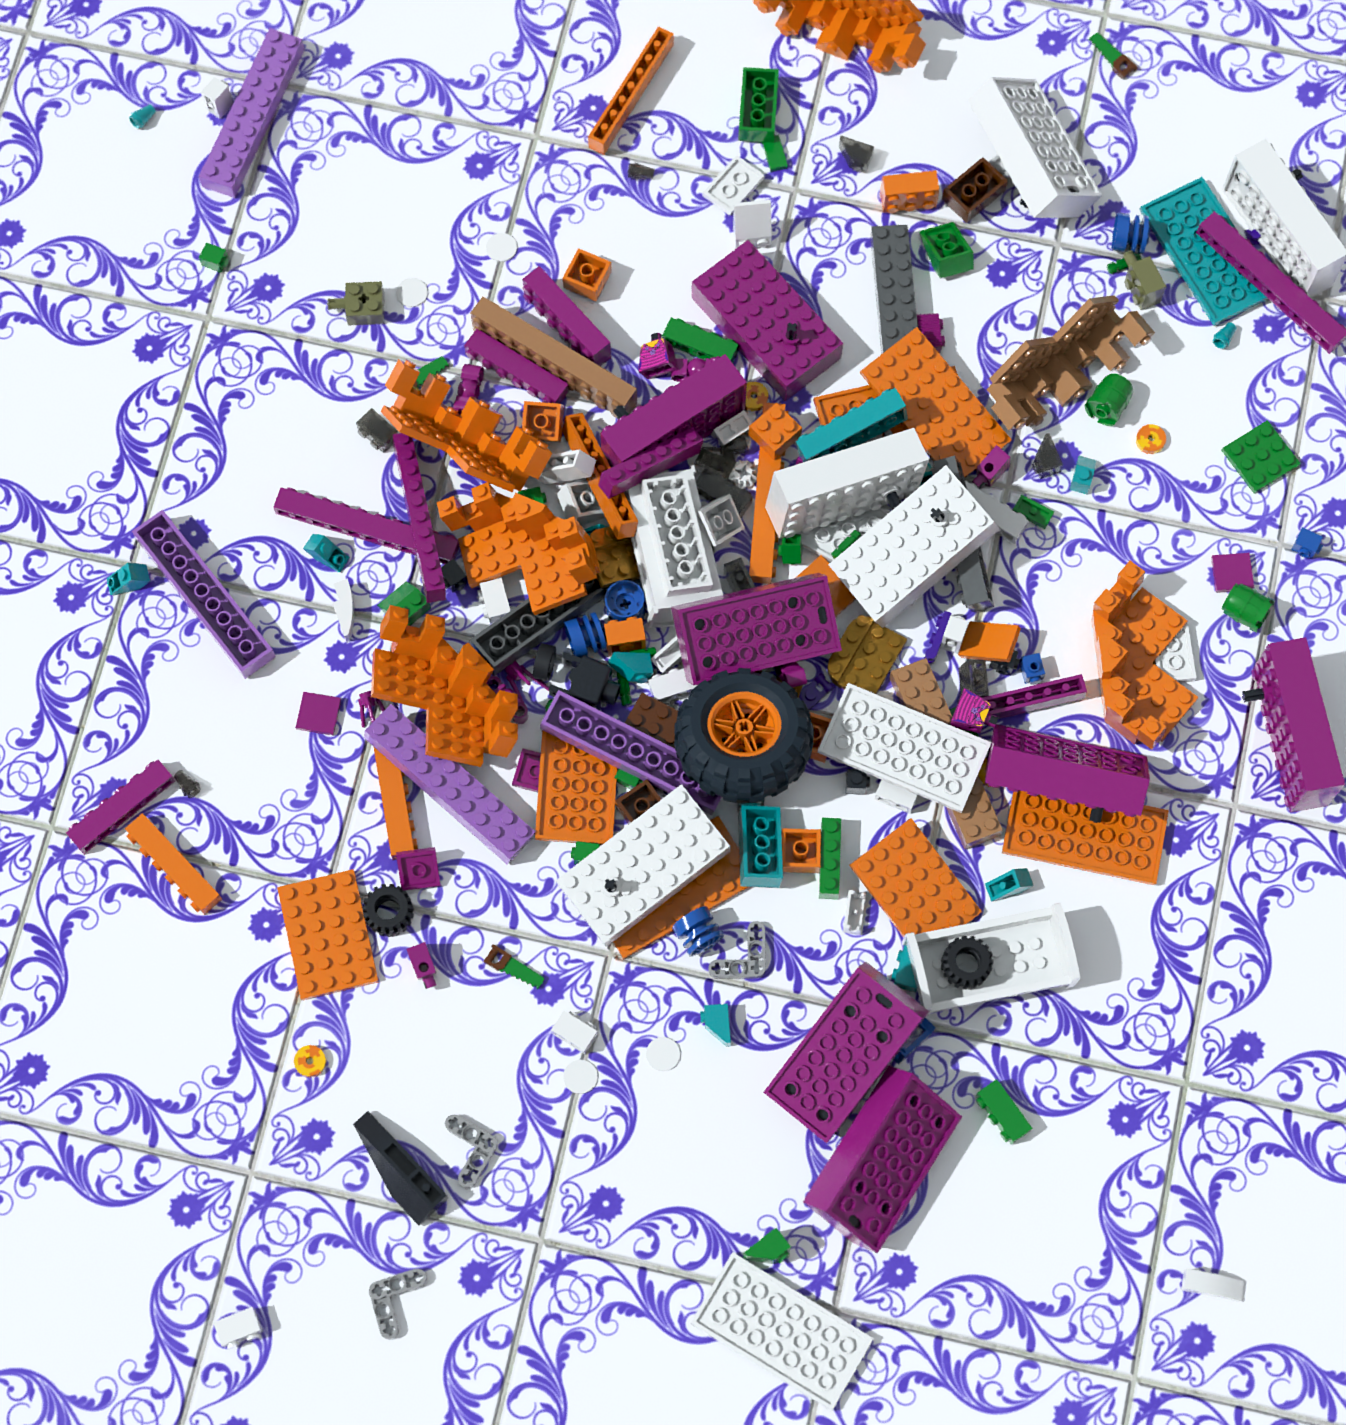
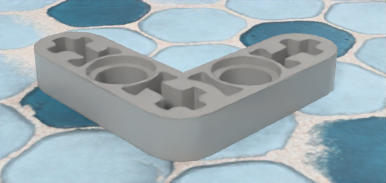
M753 921L748 925L747 959L713 960L708 968L712 978L758 979L765 974V927L763 923ZM754 926H758V929L762 930L758 932V940H754V932L751 931L754 929ZM753 945H759L762 948V952L759 955H754L751 952ZM750 958L763 959V961L758 960V967L762 968L758 974L751 970L755 966V960L751 961ZM725 964H729V974H725L726 970H720L719 974H715V971L712 970V968H715V965H719V968H726ZM734 964L742 966L743 970L740 974H734L731 971V967Z
M452 1114L445 1120L447 1131L475 1147L458 1176L460 1185L463 1188L470 1189L477 1183L496 1151L497 1140L493 1135L464 1118ZM457 1119V1123L461 1127H463L464 1123L466 1124L461 1135L458 1134L460 1132L459 1128H450V1120L455 1121ZM468 1129L476 1130L477 1135L474 1139L466 1138L465 1133ZM481 1133L484 1134L482 1136L483 1140H492V1148L488 1147L485 1149V1144L479 1141L478 1145L475 1144L479 1140ZM476 1156H481L484 1160L480 1167H475L472 1164V1160ZM468 1166L478 1171L477 1175L474 1172L472 1173L471 1179L473 1181L471 1183L467 1182L464 1184L462 1177L469 1175L470 1170L467 1169Z
M412 1269L375 1281L369 1286V1295L378 1328L384 1339L393 1340L399 1333L390 1297L423 1287L426 1284L427 1276L422 1269ZM415 1273H418L420 1276L423 1275V1278L420 1279L421 1283L417 1284L416 1281L409 1282L411 1287L407 1288V1281L404 1276L408 1275V1279H412L415 1277ZM395 1279L403 1280L404 1285L402 1289H393L392 1283ZM385 1282H388L391 1293L388 1294V1290L381 1291V1296H378L376 1293L373 1294V1291L376 1290L375 1286L379 1285L380 1288L387 1287ZM381 1305L389 1307L388 1315H379L378 1309ZM392 1317L393 1320L389 1321V1325L391 1328H395V1330L389 1336L387 1333L384 1334V1330L387 1329L386 1323L381 1324L380 1321L388 1320Z

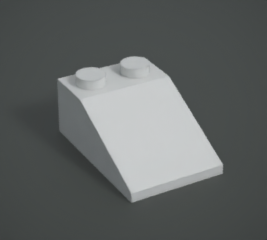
M771 200L734 203L733 234L735 248L747 240L758 247L771 245Z
M587 480L566 483L557 493L566 519L574 516L580 525H585L605 518Z
M730 494L712 500L699 510V515L713 547L745 529Z

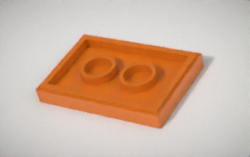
M820 555L797 577L814 573L827 575L836 618L856 598L828 565L830 563Z
M969 621L958 656L966 659L1010 662L1021 627L1019 625Z

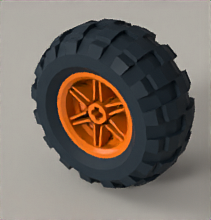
M738 668L737 672L728 673L727 670L716 673L712 676L711 680H704L691 691L689 698L682 702L677 712L674 746L677 758L681 761L683 771L691 781L699 783L701 790L713 797L715 794L723 797L724 801L737 803V800H749V803L763 801L764 797L769 795L772 797L777 796L788 789L789 783L791 784L799 779L805 771L807 761L811 757L814 732L810 719L811 714L806 703L800 697H797L798 693L787 682H779L777 677L765 671H762L761 674L751 672V668ZM757 744L763 745L761 748H757Z

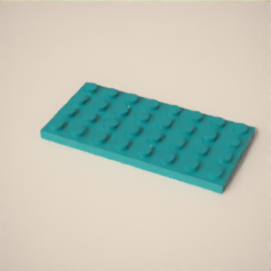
M1203 177L1140 206L1139 211L1142 215L1149 216L1150 228L1213 326L1268 300L1263 293L1196 234L1199 224L1214 211L1218 215L1223 216L1231 227H1235Z

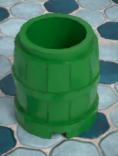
M1116 373L1106 375L1096 386L1092 396L1088 398L1084 406L1085 411L1091 418L1095 416L1099 419L1097 422L1102 425H1115L1120 419L1121 413L1129 404L1133 395V385L1122 375Z
M1236 583L1221 609L1224 610V614L1235 622H1239L1257 633L1269 615V609L1274 605L1275 600L1265 597L1254 588L1252 589L1242 583Z

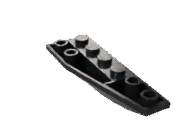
M369 1111L353 1124L391 1197L420 1226L449 1199L447 1194Z

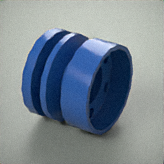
M1117 212L1112 234V251L1124 252L1127 244H1130V250H1133L1134 253L1138 245V253L1144 254L1150 234L1149 216L1143 215L1140 223V215L1136 214L1134 221L1130 222V214Z
M621 580L613 583L607 589L605 605L610 620L625 621L629 617L642 618L643 620L646 613L644 592L638 584L629 580Z
M595 612L590 613L591 622H589L586 615H583V625H580L576 618L564 622L567 638L574 656L580 658L583 655L588 656L587 647L591 646L594 653H598V643L602 651L607 650L605 631L602 622L598 619Z
M707 906L693 910L672 926L678 939L688 937L683 943V947L689 948L687 950L689 957L708 951L724 937L723 931L718 930V924L708 925L713 920V915Z

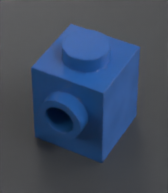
M1302 527L1291 550L1297 552L1301 557L1312 559L1315 553L1319 555L1323 544L1320 543L1323 536Z
M1040 653L1020 658L1019 665L1024 684L1030 683L1035 685L1040 683L1045 676Z

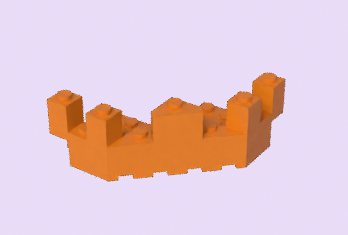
M753 0L752 2L763 14L776 12L778 6L783 8L775 26L785 36L797 35L803 23L822 30L815 45V48L846 61L849 60L856 44L872 50L867 63L877 73L890 71L894 62L902 69L915 67L926 46V43L919 37L922 28L916 23L922 21L924 15L910 0Z
M398 359L385 384L398 397L393 406L388 407L384 405L380 412L400 433L447 452L466 474L509 492H513L514 489L521 492L529 476L539 479L552 452L547 448L548 445L538 440L533 434L534 431L525 426L524 428L516 426L507 443L504 442L499 435L494 433L503 415L491 408L489 403L484 400L479 401L475 397L470 396L463 411L459 414L455 408L442 404L451 387L446 381L447 378L439 373L436 375L429 373L419 390L413 386L420 374V371L415 367L416 364L407 359L405 362Z
M488 482L471 488L474 502L464 506L460 504L455 496L437 502L440 518L452 532L468 525L475 531L458 538L469 586L474 588L479 586V583L494 580L522 569L534 615L588 595L585 582L597 578L596 574L601 572L593 540L574 516L564 520L554 516L545 504L515 493L513 498L496 492Z
M1129 560L1118 573L1117 582L1110 590L1105 589L1094 602L1091 622L1104 722L1134 745L1141 741L1152 750L1159 741H1164L1198 700V696L1153 664L1156 658L1161 655L1174 637L1187 624L1188 620L1143 587L1131 599V595L1142 584L1145 571Z
M390 605L380 624V639L392 641L391 652L377 648L373 651L371 697L426 709L425 755L481 767L483 764V753L507 758L518 740V724L511 723L518 709V694L499 690L496 694L486 684L494 669L469 643L463 645L458 654L442 638L445 633V618L426 614L420 628L408 625L409 609Z

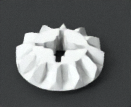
M739 460L732 463L728 469V479L735 487L744 489L751 487L756 482L758 472L755 465L748 460ZM745 468L748 475H744L740 480V473L738 472H742Z

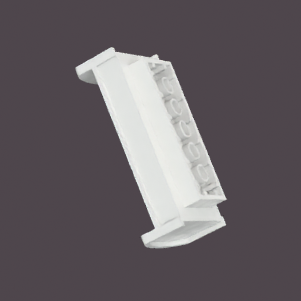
M694 465L690 466L688 470L659 473L650 479L642 480L640 484L624 491L638 520L635 536L631 537V542L648 609V627L675 626L671 610L672 606L723 595L709 535L699 515V510L702 506L694 478L696 473Z
M1061 903L1052 904L1048 908L915 935L914 932L907 933L902 941L903 946L907 945L920 1003L930 1011L926 1017L934 1012L1061 986L1070 988L1074 987L1080 980L1075 949ZM962 936H967V938L974 936L977 941L979 939L983 940L982 944H987L989 946L988 951H991L993 955L991 957L993 965L989 976L983 984L977 985L974 989L968 987L967 990H964L962 986H959V988L954 987L955 984L953 982L950 984L948 977L944 978L943 976L944 970H941V958L950 942H953L958 937L961 939ZM968 953L957 955L956 963L961 970L965 972L977 970L978 963L974 956Z

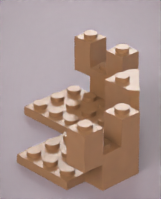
M1115 295L1089 298L1052 337L1026 340L989 378L992 384L986 390L996 401L991 409L1008 430H1019L1025 425L1026 427H1036L1044 421L1043 417L1047 414L1037 398L1050 392L1059 404L1064 407L1074 399L1082 397L1093 385L1081 371L1082 368H1087L1094 360L1099 358L1109 371L1122 370L1127 365L1126 362L1130 359V356L1118 342L1126 336L1134 346H1145L1152 340L1151 337L1155 334L1153 329L1138 311L1128 312L1121 319L1114 311L1115 305L1119 302Z

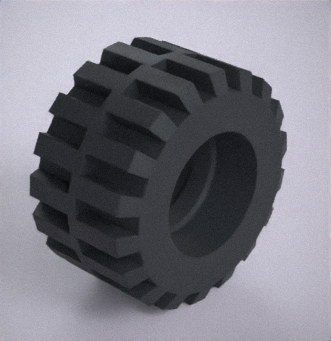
M381 884V888L374 887V892L370 891L367 894L368 898L364 899L363 912L368 926L371 927L372 931L378 932L381 936L384 934L387 937H392V934L400 935L399 932L401 930L403 932L406 931V926L411 925V918L413 919L414 908L408 893L405 890L403 891L400 886L395 887L394 884H389V886ZM393 901L399 904L400 910L394 918L382 919L377 915L378 908L384 902Z
M962 936L961 939L958 937L953 942H950L941 958V970H944V978L948 977V982L955 984L954 987L959 988V986H962L964 990H967L968 987L974 989L977 985L983 984L989 976L993 965V959H991L993 955L991 951H988L989 946L982 944L983 940L979 939L977 941L974 936L970 938ZM968 953L974 956L978 963L977 970L974 972L961 970L956 963L957 955Z

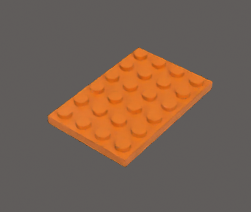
M543 730L534 840L576 843V841L603 845L613 837L617 780L614 777L617 773V768Z
M909 818L849 865L903 938L907 933L914 932L915 935L964 925L982 912L912 818Z
M354 869L277 887L301 1001L379 982Z

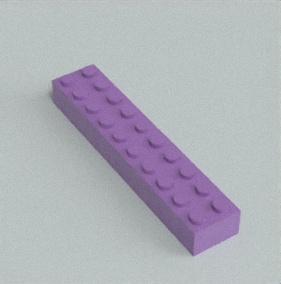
M269 28L201 170L199 180L203 188L236 198L305 51L301 38Z
M163 509L132 531L140 546L244 679L276 657L267 641Z
M560 690L557 691L540 724L541 730L622 771L640 778L642 781L647 779L652 786L668 794L682 784L701 810L711 816L713 815L722 797L716 794L714 797L699 788L698 782L689 779L682 769L681 761L677 758L675 748Z
M392 704L364 731V738L506 865L533 839L535 831L459 763L425 755L426 734Z

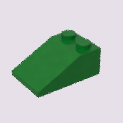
M954 222L919 231L931 265L940 279L974 269L973 250Z

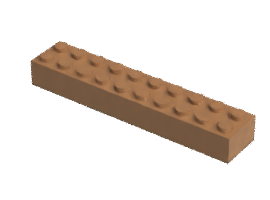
M484 296L481 297L470 312L473 331L479 329L568 383L569 390H575L584 399H590L595 402L600 409L610 411L615 418L617 416L613 410L618 405H622L628 414H631L636 407L637 388Z
M927 658L891 671L889 679L901 705L950 725L952 720L951 712ZM978 775L962 813L946 807L964 850L1001 836L1003 831Z

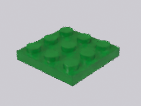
M1268 420L1224 446L1221 450L1253 494L1296 469L1301 464Z

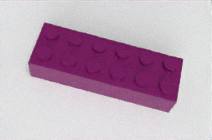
M540 266L522 279L524 299L529 304L532 303L535 306L536 312L541 317L544 316L547 319L548 325L559 332L560 338L564 342L567 341L571 345L570 348L599 366H602L611 359V342Z

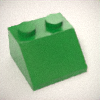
M407 581L377 605L384 614H386L390 605L409 609V626L431 609L430 603L426 602V597L418 588Z
M774 1228L743 1253V1258L746 1261L775 1264L778 1261L781 1264L789 1257L791 1246L780 1231Z

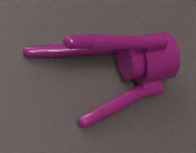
M517 661L505 668V672L508 674L506 679L518 694L521 703H524L514 679L515 681L522 679L527 685H530L531 683L524 676L525 674L549 691V686L541 680L533 678V674L526 670L523 665H519Z
M371 690L359 694L360 699H358L360 705L362 728H365L364 707L368 708L372 723L375 720L372 706L376 705L375 701L382 712L386 709L380 699L371 697Z

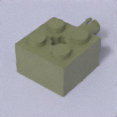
M1133 250L1127 251L1122 256L1129 267L1124 284L1126 289L1131 291L1134 304L1138 305L1140 311L1159 304L1166 285L1151 256L1137 260Z
M382 281L345 283L344 298L327 299L328 310L345 309L348 326L385 324L384 288Z

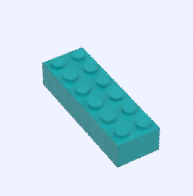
M896 388L887 389L877 398L868 399L864 405L854 407L847 414L833 418L829 424L820 425L814 432L800 436L796 441L799 456L803 462L860 445L908 420L906 405Z

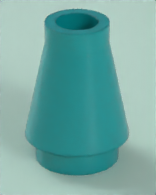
M149 104L132 112L131 116H129V121L136 129L139 127L143 128L156 113V110Z
M1228 322L1226 326L1214 334L1213 344L1219 349L1228 347L1237 329L1236 325Z

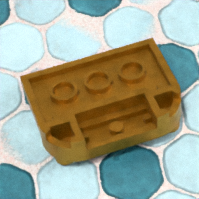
M610 526L594 530L590 534L601 570L600 573L596 574V579L601 588L609 587L621 580L633 581L640 579L631 537L617 540Z
M858 616L849 624L840 639L842 651L832 653L829 658L827 668L832 683L844 690L847 684L850 683L877 694L906 644L907 638L886 627L882 628L872 617Z

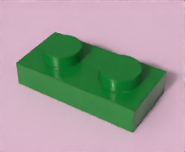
M1022 494L1013 508L1014 512L1023 514L1029 522L1043 529H1046L1054 515V511Z

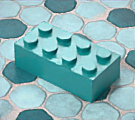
M742 805L738 815L740 886L779 888L783 880L780 807Z

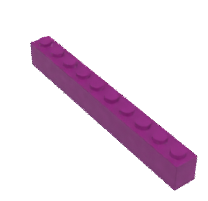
M1214 211L1199 224L1196 234L1326 352L1332 353L1345 341L1346 328L1334 320L1329 312L1324 311L1316 300L1311 299L1304 289L1293 283L1288 275L1283 274L1276 264L1271 263L1266 258L1263 252L1258 251L1248 239L1241 236L1235 227H1231L1223 216L1218 215Z
M403 433L393 434V448L426 602L446 600V588L413 438Z
M281 487L273 506L277 515L417 556L410 525L403 524L398 519L390 520L381 514L373 515L361 508L356 510L350 508L347 504H336L327 498L319 499L310 493L302 494L290 487H287V489ZM433 530L439 561L442 564H446L456 558L460 547L459 541L452 535H440L437 531Z

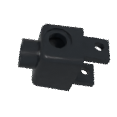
M563 652L562 663L575 667L571 669L568 677L571 681V688L566 690L550 684L549 695L555 697L557 691L560 690L599 711L603 702L614 706L621 690V684L612 681V668L586 655L580 658Z

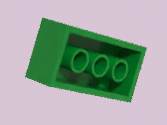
M743 67L738 141L774 143L779 69Z

